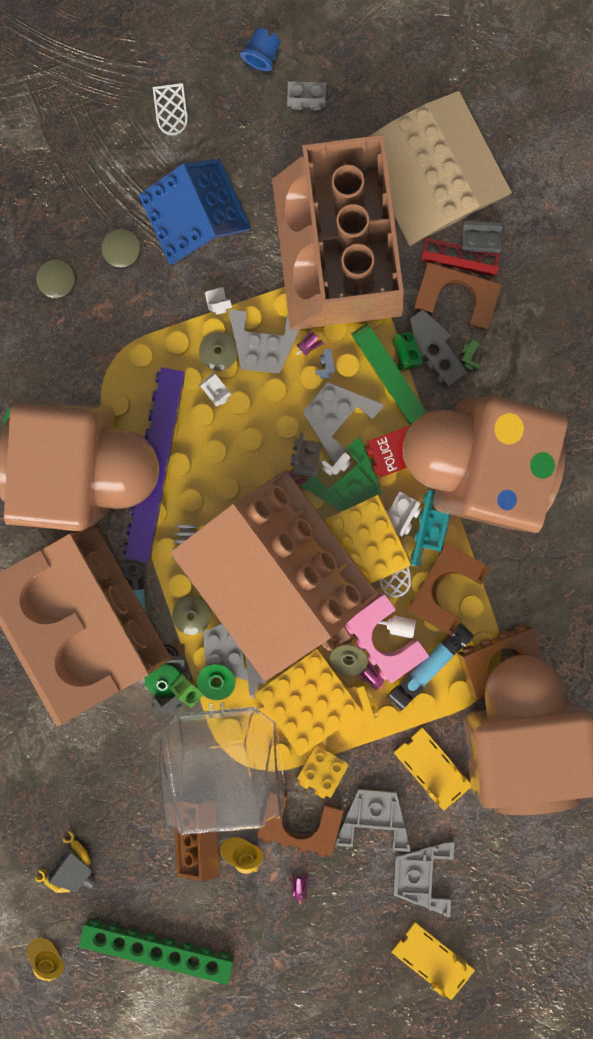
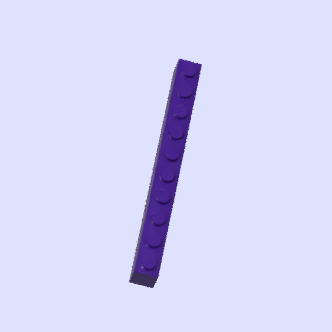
M161 367V371H157L155 383H158L157 391H153L152 402L155 403L153 410L150 409L148 421H151L150 429H146L145 439L151 444L157 455L159 477L152 493L144 501L131 507L130 516H133L132 524L129 523L127 527L129 541L128 543L125 542L123 549L126 559L147 563L151 560L186 373L184 371Z

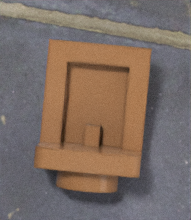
M344 626L322 645L328 651H332L339 645L347 644L354 636Z

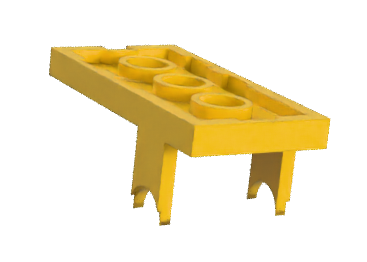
M421 727L411 736L412 741L408 745L404 742L394 751V754L424 787L434 802L444 811L471 788V784L424 728ZM429 740H431L434 743L436 748L430 743ZM442 754L447 758V760H448L449 762H447V761L442 757Z
M414 921L405 932L407 935L405 940L400 939L391 950V953L428 981L432 986V990H435L443 998L447 996L452 1000L474 973L475 969Z

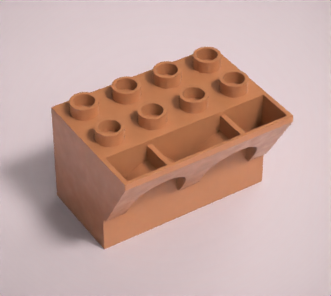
M384 135L302 145L304 157L297 159L272 179L290 331L402 316L404 291Z
M286 469L235 502L170 552L265 682L332 638L378 595Z
M96 524L83 531L70 533L48 547L0 572V626L57 727L150 675L171 659Z

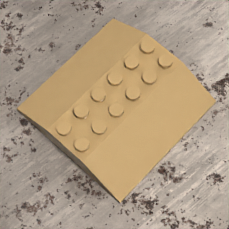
M459 91L426 103L370 135H384L393 213L409 246L512 193Z

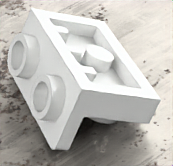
M400 491L388 514L398 535L403 536V534L407 535L412 527L410 521L413 517L417 518L422 508L419 507L421 502Z

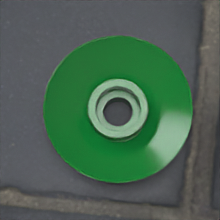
M165 663L145 677V685L153 695L160 698H170L175 696L170 687L181 676V673L174 666Z
M209 664L198 674V689L208 699L223 700L229 697L235 689L236 680L233 672L222 664ZM218 677L220 678V681L217 682L214 680V678Z

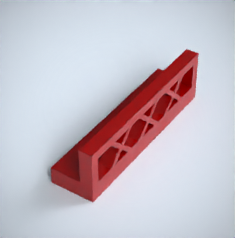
M425 238L420 261L427 263L435 261L442 263L446 267H456L464 271L492 277L497 275L500 253L472 252L477 260L470 261L463 257L467 251L460 253L459 250H462V245ZM428 243L436 245L439 252L426 251ZM453 248L458 256H447L444 251ZM486 256L495 257L494 265L484 264L482 259Z

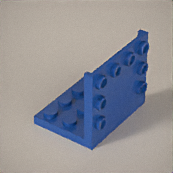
M221 159L183 163L138 195L169 265L177 263L214 238L247 232L251 229Z

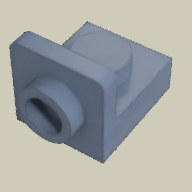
M331 348L324 349V354L320 355L322 366H326V369L315 371L316 376H320V379L332 377L331 374L335 373Z

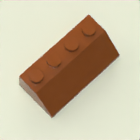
M203 798L173 800L177 876L197 881H206L219 877L215 800Z

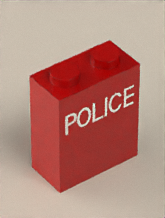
M411 425L367 441L368 445L365 448L368 456H372L375 463L372 464L375 475L379 474L381 478L407 468L403 458V441Z

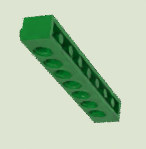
M96 919L86 920L79 943V948L228 985L234 957L227 952L216 953L207 947H201L200 949L194 947L191 943L183 942L180 944L171 938L160 939L152 933L141 934L132 928L125 930L119 928L116 924H101V921ZM98 933H103V934H105L106 939H105V940H100V939L97 937V934H98ZM120 937L124 939L125 943L120 945L115 939ZM140 942L143 948H135L134 943ZM159 947L162 953L156 954L152 948ZM178 952L181 957L173 958L171 953ZM195 956L199 959V962L192 963L189 958ZM215 961L218 966L211 968L208 962Z

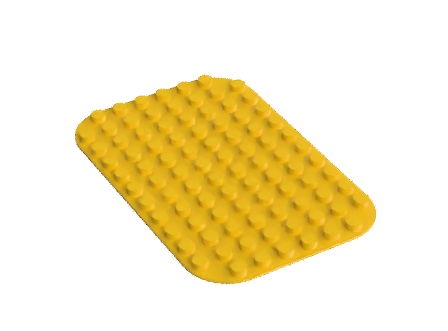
M285 287L233 304L231 305L232 308H228L225 313L216 314V312H210L144 335L129 343L113 359L103 379L101 405H108L114 410L115 429L129 430L144 438L146 429H150L151 421H148L150 409L153 410L155 402H152L153 391H157L158 383H155L157 371L160 372L161 367L186 373L151 555L171 617L175 605L181 599L194 596L204 600L170 553L173 551V548L179 546L174 543V540L180 539V537L175 535V532L181 531L176 525L189 524L201 526L195 528L199 531L235 502L285 469L289 472L294 468V466H290L292 454L296 455L297 451H293L295 439L299 440L300 433H304L303 440L321 443L303 411L327 383L384 405L373 419L360 408H355L332 436L345 449L358 437L361 438L365 448L368 445L367 441L410 425L351 335L352 332L368 323L397 366L400 361L397 350L393 345V338L397 332L392 318L300 329L280 374L242 370L238 354L233 365L225 370L216 371L205 366L200 358L199 348L202 340L207 335L214 332H223L231 336L235 341L229 310L247 311L246 332L285 335L288 308ZM312 329L311 333L315 332V335H318L315 342L321 340L324 344L312 350L307 356L302 352L296 355L300 351L296 345L303 341L309 330ZM220 347L214 350L216 354H220L222 351ZM331 348L335 373L331 374L332 377L320 379V376H316L315 371L326 369V366H322L320 355L324 354V349ZM410 370L400 371L420 401ZM213 372L231 393L228 401L218 406L213 403L199 385ZM321 444L317 477L329 489L352 470L358 462L346 449L345 453L351 457L348 460L351 464L344 472L340 470L337 475L332 473L330 476L322 470L323 465L321 462L324 460L332 467L336 463L332 461L323 444ZM368 456L371 465L374 464L373 457ZM407 468L381 478L379 474L376 475L383 492L380 498L387 512L400 491L421 502L419 505L422 508L421 513L424 511L425 504H423V498L425 493H428V489L435 491L434 488L427 487L417 481ZM299 475L294 480L303 478L309 480L311 477ZM304 483L297 484L323 520L342 512L302 487ZM420 513L417 518L413 517L410 521L412 527L409 533L399 536L403 546H406L410 561L411 553L415 550L417 543L415 542V535L420 529ZM451 515L444 546L447 543L474 558L461 518ZM424 548L421 565L409 566L411 584L408 592L400 597H391L385 594L395 608V611L382 620L388 622L389 618L393 619V615L415 619L413 639L416 638L426 653L429 654L447 636V633L408 611L411 600L420 591V584L429 575V568L438 559L439 551ZM401 570L397 574V577L401 580L406 576ZM451 574L445 577L438 586L437 599L445 610L461 618L460 622L474 634V637L466 646H475L480 644V641L483 639L497 637L499 633L498 625L483 583L480 585L461 574ZM389 575L384 579L389 582L393 576ZM407 577L404 582L408 585L409 579ZM396 578L391 582V585L395 588L400 584V581ZM379 580L371 584L377 594L380 592L384 593ZM382 581L383 588H385L387 584ZM402 584L398 590L403 593L407 587ZM388 586L385 591L392 594L394 589ZM211 608L210 623L205 630L222 624ZM192 612L187 615L190 620L195 617ZM377 623L372 632L373 645L383 652L396 651L412 640L411 638L390 634L387 625ZM175 626L180 643L185 645V658L193 681L197 684L198 674L206 666L203 631L199 634L188 635L179 631ZM353 633L352 635L354 636V638L347 644H353L359 647V645L356 642L358 637L355 635V633ZM321 644L317 648L330 664L331 651H328ZM365 648L364 651L368 656L369 652ZM501 650L497 651L490 659L488 665L489 675L500 663ZM309 652L308 654H306L305 656H303L302 658H300L299 660H297L296 662H294L293 664H291L290 666H288L287 668H285L284 670H282L281 672L267 680L266 684H260L258 691L264 686H266L268 683L273 681L275 678L280 676L286 670L291 668L293 665L298 663L300 660L305 658L311 652ZM243 653L244 667H247L246 655ZM457 653L402 711H399L386 697L416 666L392 684L387 679L382 685L385 689L380 687L376 691L370 684L359 679L358 677H361L359 674L348 676L334 670L347 689L360 684H364L365 688L369 687L372 696L369 702L371 707L375 706L378 717L375 718L376 723L372 725L366 723L342 732L337 730L316 746L334 755L454 714L469 707L477 699L470 694ZM377 664L374 665L377 672L381 670ZM215 677L214 680L219 682L220 678ZM235 677L236 684L233 693L223 700H211L204 695L200 698L209 727L216 741L231 757L251 768L265 771H283L305 765L313 749L316 747L314 746L302 756H299L258 697L255 696V699H250L248 680Z

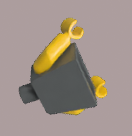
M68 831L71 835L70 841L65 836L62 838L65 843H70L71 846L67 845L49 871L44 868L38 870L39 873H42L43 878L39 875L35 876L37 882L44 881V884L56 893L78 892L82 885L92 888L96 881V878L90 875L92 869L89 855L78 840L75 841L76 836L72 831Z

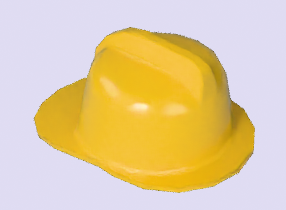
M239 837L227 839L220 847L222 858L235 866L239 872L247 874L258 871V866L263 860V852L259 847Z
M37 938L29 943L26 954L35 976L48 982L59 977L64 971V963L53 943L45 938Z

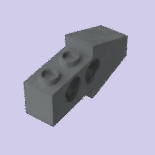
M424 310L410 318L411 332L415 336L421 357H426L425 363L428 368L435 370L437 373L435 377L440 385L448 387L467 373L446 343L451 338V335ZM430 345L437 346L438 354H430L428 347ZM447 361L449 369L446 371L441 370L439 363Z

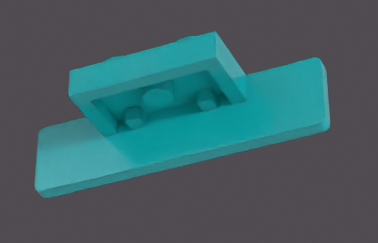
M428 489V493H425L423 498V504H425L424 511L419 516V523L421 524L419 531L415 535V542L417 543L415 550L411 553L413 566L421 565L424 548L442 552L451 515L433 510L435 491Z

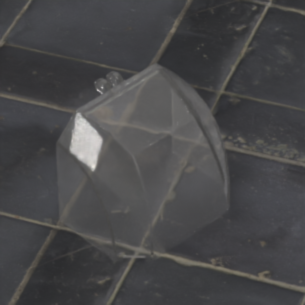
M220 702V710H215L214 704L209 703V711L179 713L162 732L160 739L159 771L165 827H174L178 829L180 834L254 829L266 826L265 822L273 817L277 819L282 817L285 786L277 724L275 721L256 707L226 709L225 702Z

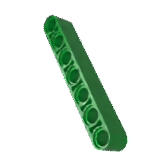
M366 323L352 332L353 339L408 423L411 425L418 417L427 413L370 325Z

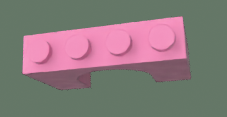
M380 592L345 627L351 635L355 633L358 637L356 642L363 650L366 648L369 652L368 659L373 666L375 664L379 666L381 670L378 672L384 681L388 679L392 684L428 658L429 655L416 638L393 652L380 651L373 645L372 632L374 627L382 619L395 611V608L385 594Z

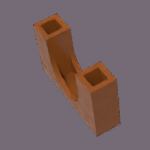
M435 261L427 263L413 309L417 311L424 310L427 314L432 315L439 291L448 284L460 283L468 287L474 296V308L468 326L487 331L502 286L498 284V280L493 278L481 279L479 278L480 275L469 272L465 274L459 268L450 267L448 269L442 267V263Z
M446 543L442 552L439 551L437 561L429 568V575L426 580L420 584V591L417 596L411 600L408 611L453 636L462 619L445 610L439 604L437 589L440 582L451 574H461L481 585L490 567Z
M525 624L517 625L514 627V630L500 632L497 634V637L483 639L480 641V644L466 646L461 652L457 653L471 696L477 700L485 697V686L489 677L488 665L490 659L497 651L511 648L516 653V656L530 655L543 659L532 627Z
M269 789L257 837L267 843H272V841L279 842L280 846L287 848L295 846L302 852H309L311 850L322 857L332 856L343 814V807L324 803L317 828L307 835H295L287 830L282 819L287 793Z

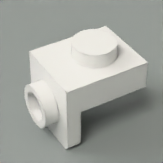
M222 287L205 291L209 311L222 314L227 312L228 308H232L231 301L226 299Z
M214 372L199 384L216 406L224 404L228 401L229 396H231L230 391Z
M344 453L333 467L323 460L321 462L323 465L322 470L330 476L332 473L337 475L340 470L344 472L351 464L348 461L351 457Z

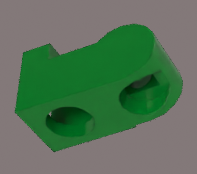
M412 332L395 334L393 345L397 350L400 361L397 364L399 371L411 370L422 364V357L414 334Z

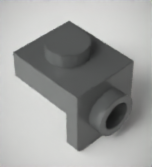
M157 696L152 699V707L157 713L161 712L162 715L166 714L169 710L173 713L181 707V700L176 696L165 704H162Z

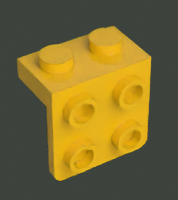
M364 684L348 688V691L363 712L338 730L342 732L366 723L369 725L375 724V718L378 717L375 706L371 707L369 699H372L369 687L365 688Z
M316 746L301 772L299 771L296 779L299 780L298 784L306 789L309 786L316 790L315 794L324 799L326 796L331 798L347 770L348 764Z

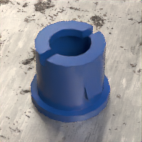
M256 28L250 41L246 44L247 47L241 51L240 56L252 67L262 71L272 70V61L275 60L281 40L273 33L271 36L268 35L269 31L266 29Z

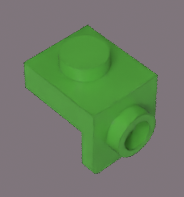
M472 340L470 344L466 342L461 351L464 355L460 362L463 363L464 368L470 371L478 370L481 366L471 361L479 345V342Z

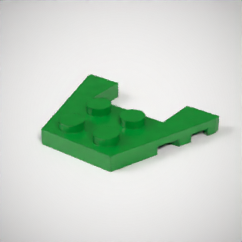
M360 437L346 447L358 464L332 487L327 489L317 476L311 477L302 485L304 489L340 511H344L383 493Z

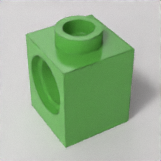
M183 674L170 687L175 696L191 708L203 696L197 684Z

